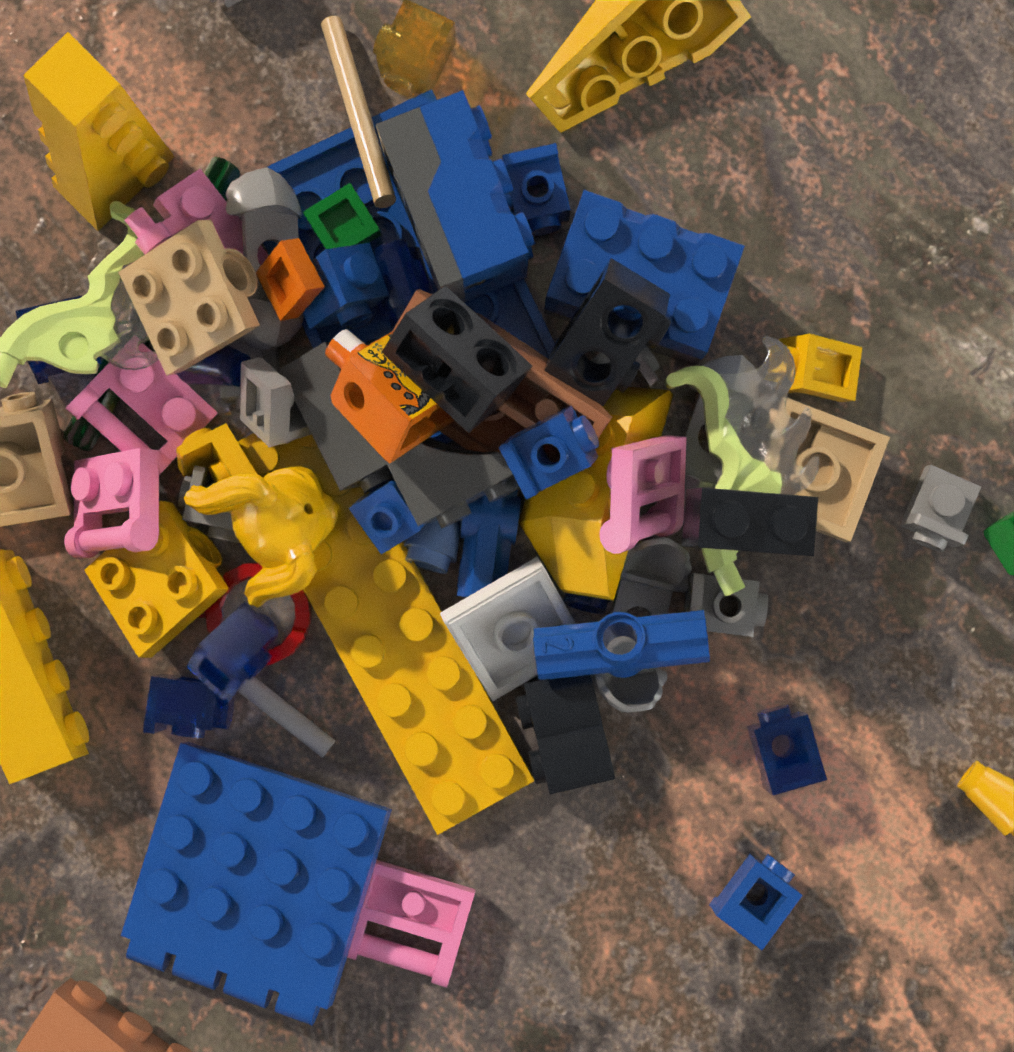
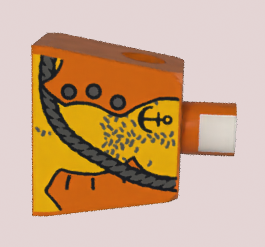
M342 330L331 340L325 351V356L341 369L330 395L332 404L389 464L454 421L448 413L382 353L394 331L366 345L349 330Z

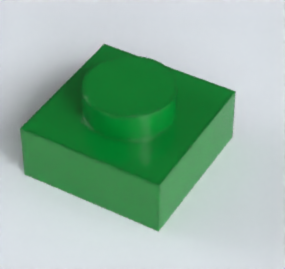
M351 183L303 211L307 221L325 249L365 244L381 236L379 227Z

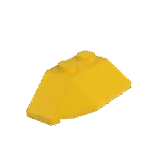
M628 387L624 393H621L615 389L605 405L602 406L612 418L598 438L599 447L595 450L599 457L591 467L540 491L537 495L527 500L525 499L518 523L556 584L564 593L614 601L628 551L619 554L608 552L603 547L599 535L602 525L610 520L611 489L607 483V468L612 458V448L662 436L673 398L670 390Z

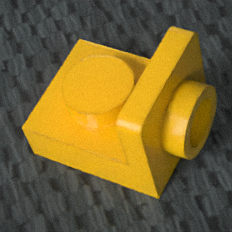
M810 333L780 338L776 342L775 351L770 363L772 373L770 391L779 394L800 392L841 403L855 401L862 347Z
M227 423L213 430L203 428L193 432L176 449L178 468L184 477L192 475L195 465L208 467L214 483L237 474H257Z

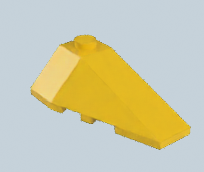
M595 0L527 91L526 95L555 128L562 133L616 105L620 95L639 85L646 83L650 87L665 79L664 72L688 60L696 63L710 56L751 18V15L740 0Z

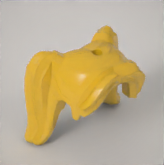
M302 466L278 469L266 474L264 477L258 474H237L222 479L207 488L201 485H193L184 495L186 505L205 515L223 512L231 513L232 527L237 539L247 553L263 568L247 582L244 591L249 605H254L256 608H259L270 599L297 593L309 585L317 570L313 552L330 534L338 518L337 506L330 496L323 494L318 477L311 469ZM304 506L307 507L308 514L305 512Z

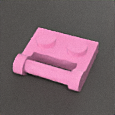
M136 336L65 408L77 420L81 417L85 418L121 452L137 448L151 449L98 401L110 388L167 440L159 449V475L177 457L176 449L182 445L184 439L193 432L203 429L218 414L214 408L177 374L166 376L158 357Z
M664 435L612 448V458L607 468V483L611 489L610 520L602 525L599 534L600 541L608 552L613 554L623 553L634 548L641 539L653 535L666 537L681 529L684 521L687 437ZM657 501V504L651 507L647 514L639 516L641 506Z
M137 448L75 460L74 474L71 480V492L74 497V527L68 530L64 540L65 549L68 554L73 558L83 559L94 557L99 551L126 548L131 552H141L155 547L159 536V450ZM129 511V519L122 526L102 528V515Z
M377 860L347 958L356 960L357 956L360 955L432 977L431 983L447 988L475 895V889ZM371 921L441 942L439 955L366 934L367 922Z

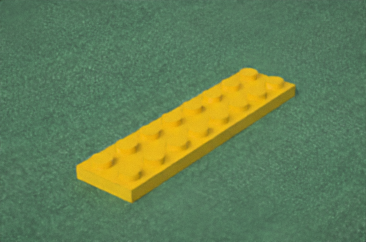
M254 433L239 440V445L258 475L264 477L275 470L291 466H302L311 469L318 477L323 494L330 496L335 502L338 512L336 524L330 534L313 552L317 570L314 578L311 579L309 585L303 590L437 835L534 782L533 775L484 686L440 615L442 610L414 561L412 563L405 561L408 549L404 546V541L381 554L349 510L364 495L362 488L357 487L340 491L312 434L295 439L288 444L276 445L270 448ZM304 506V510L308 514L307 507Z

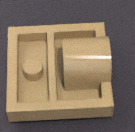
M211 219L195 221L118 272L166 376L183 372L260 326L248 300V297L255 294L258 288L256 272L250 261L242 253L235 249L224 248Z

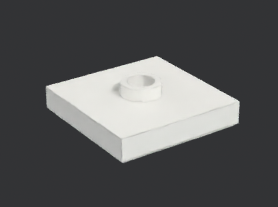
M538 556L440 613L445 625L492 701L537 676L533 641L534 628L575 624Z

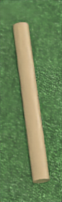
M329 16L321 23L323 34L374 204L378 208H386L396 202V196L342 19L338 16Z

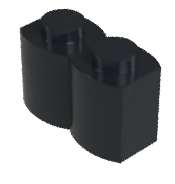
M591 675L536 680L524 683L526 695L515 698L523 730L534 727L539 749L528 752L535 783L547 782L549 794L551 795L614 780L615 774Z

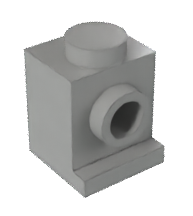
M698 573L688 575L689 587L685 593L683 612L704 610L708 632L753 637L755 626L764 627L768 612V595L758 593L760 581L742 579L745 588L731 594L738 602V610L734 615L727 617L719 609V603L724 594L716 577Z

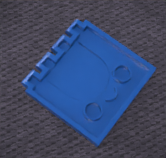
M191 742L180 743L121 936L131 939L126 958L164 972L170 963L172 954L176 955L172 968L173 976L215 990L218 986L222 973H226L227 977L223 994L264 1009L269 1005L273 992H279L275 1013L312 1026L317 1019L320 1007L327 1010L333 1005L392 809Z

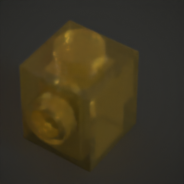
M404 0L392 25L385 23L381 27L373 48V53L377 55V64L380 76L384 78V83L390 89L407 97H412L414 93L420 95L428 90H433L456 44L455 22L414 2Z

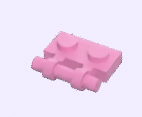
M198 169L156 198L153 206L164 218V221L156 224L143 207L138 208L125 219V222L138 237L135 243L144 255L195 221L209 219L212 220L224 248L235 249L243 254L242 221L238 216L227 214L226 200L201 169ZM260 245L257 257L260 265H262L269 255Z

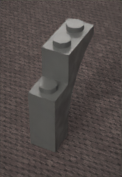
M330 342L320 344L279 369L281 374L291 383L294 400L340 491L361 487L365 494L380 488L394 479L417 525L420 526L438 521L442 529L472 514L468 504L486 495L489 503L520 488L501 452H481L462 449L429 437L389 464L332 404L330 395L341 369L325 356L326 348Z

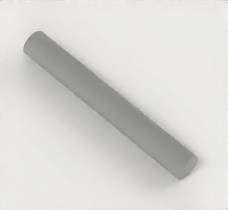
M208 639L194 653L193 656L321 758L327 754L336 742L335 739L240 664L228 658Z

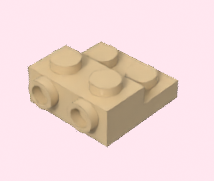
M35 392L18 393L1 399L3 407H0V527L69 516L74 510V505L61 459L66 450L53 400L37 401Z
M787 397L777 403L775 410L766 407L754 433V438L763 441L756 460L763 461L770 471L781 473L782 487L780 494L819 497L817 532L843 542H851L890 437Z

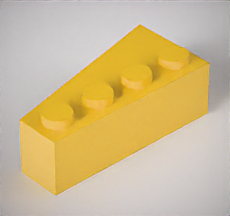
M0 549V765L9 784L88 755L85 743L89 742V732L82 715L78 711L73 712L66 694V691L70 689V681L66 669L60 660L53 659L46 639L51 637V631L47 618L40 608H34L27 588L32 585L30 572L20 556L15 557L13 550Z

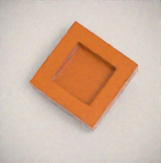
M299 238L281 240L256 271V275L280 321L299 318L325 287Z

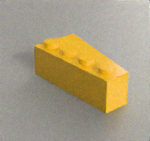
M69 32L23 75L33 113L42 122V126L38 129L40 139L50 151L45 155L47 166L55 173L51 177L53 187L97 231L112 218L110 204L113 201H119L126 205L144 186L146 188L152 187L165 176L169 169L168 163L175 156L121 84Z

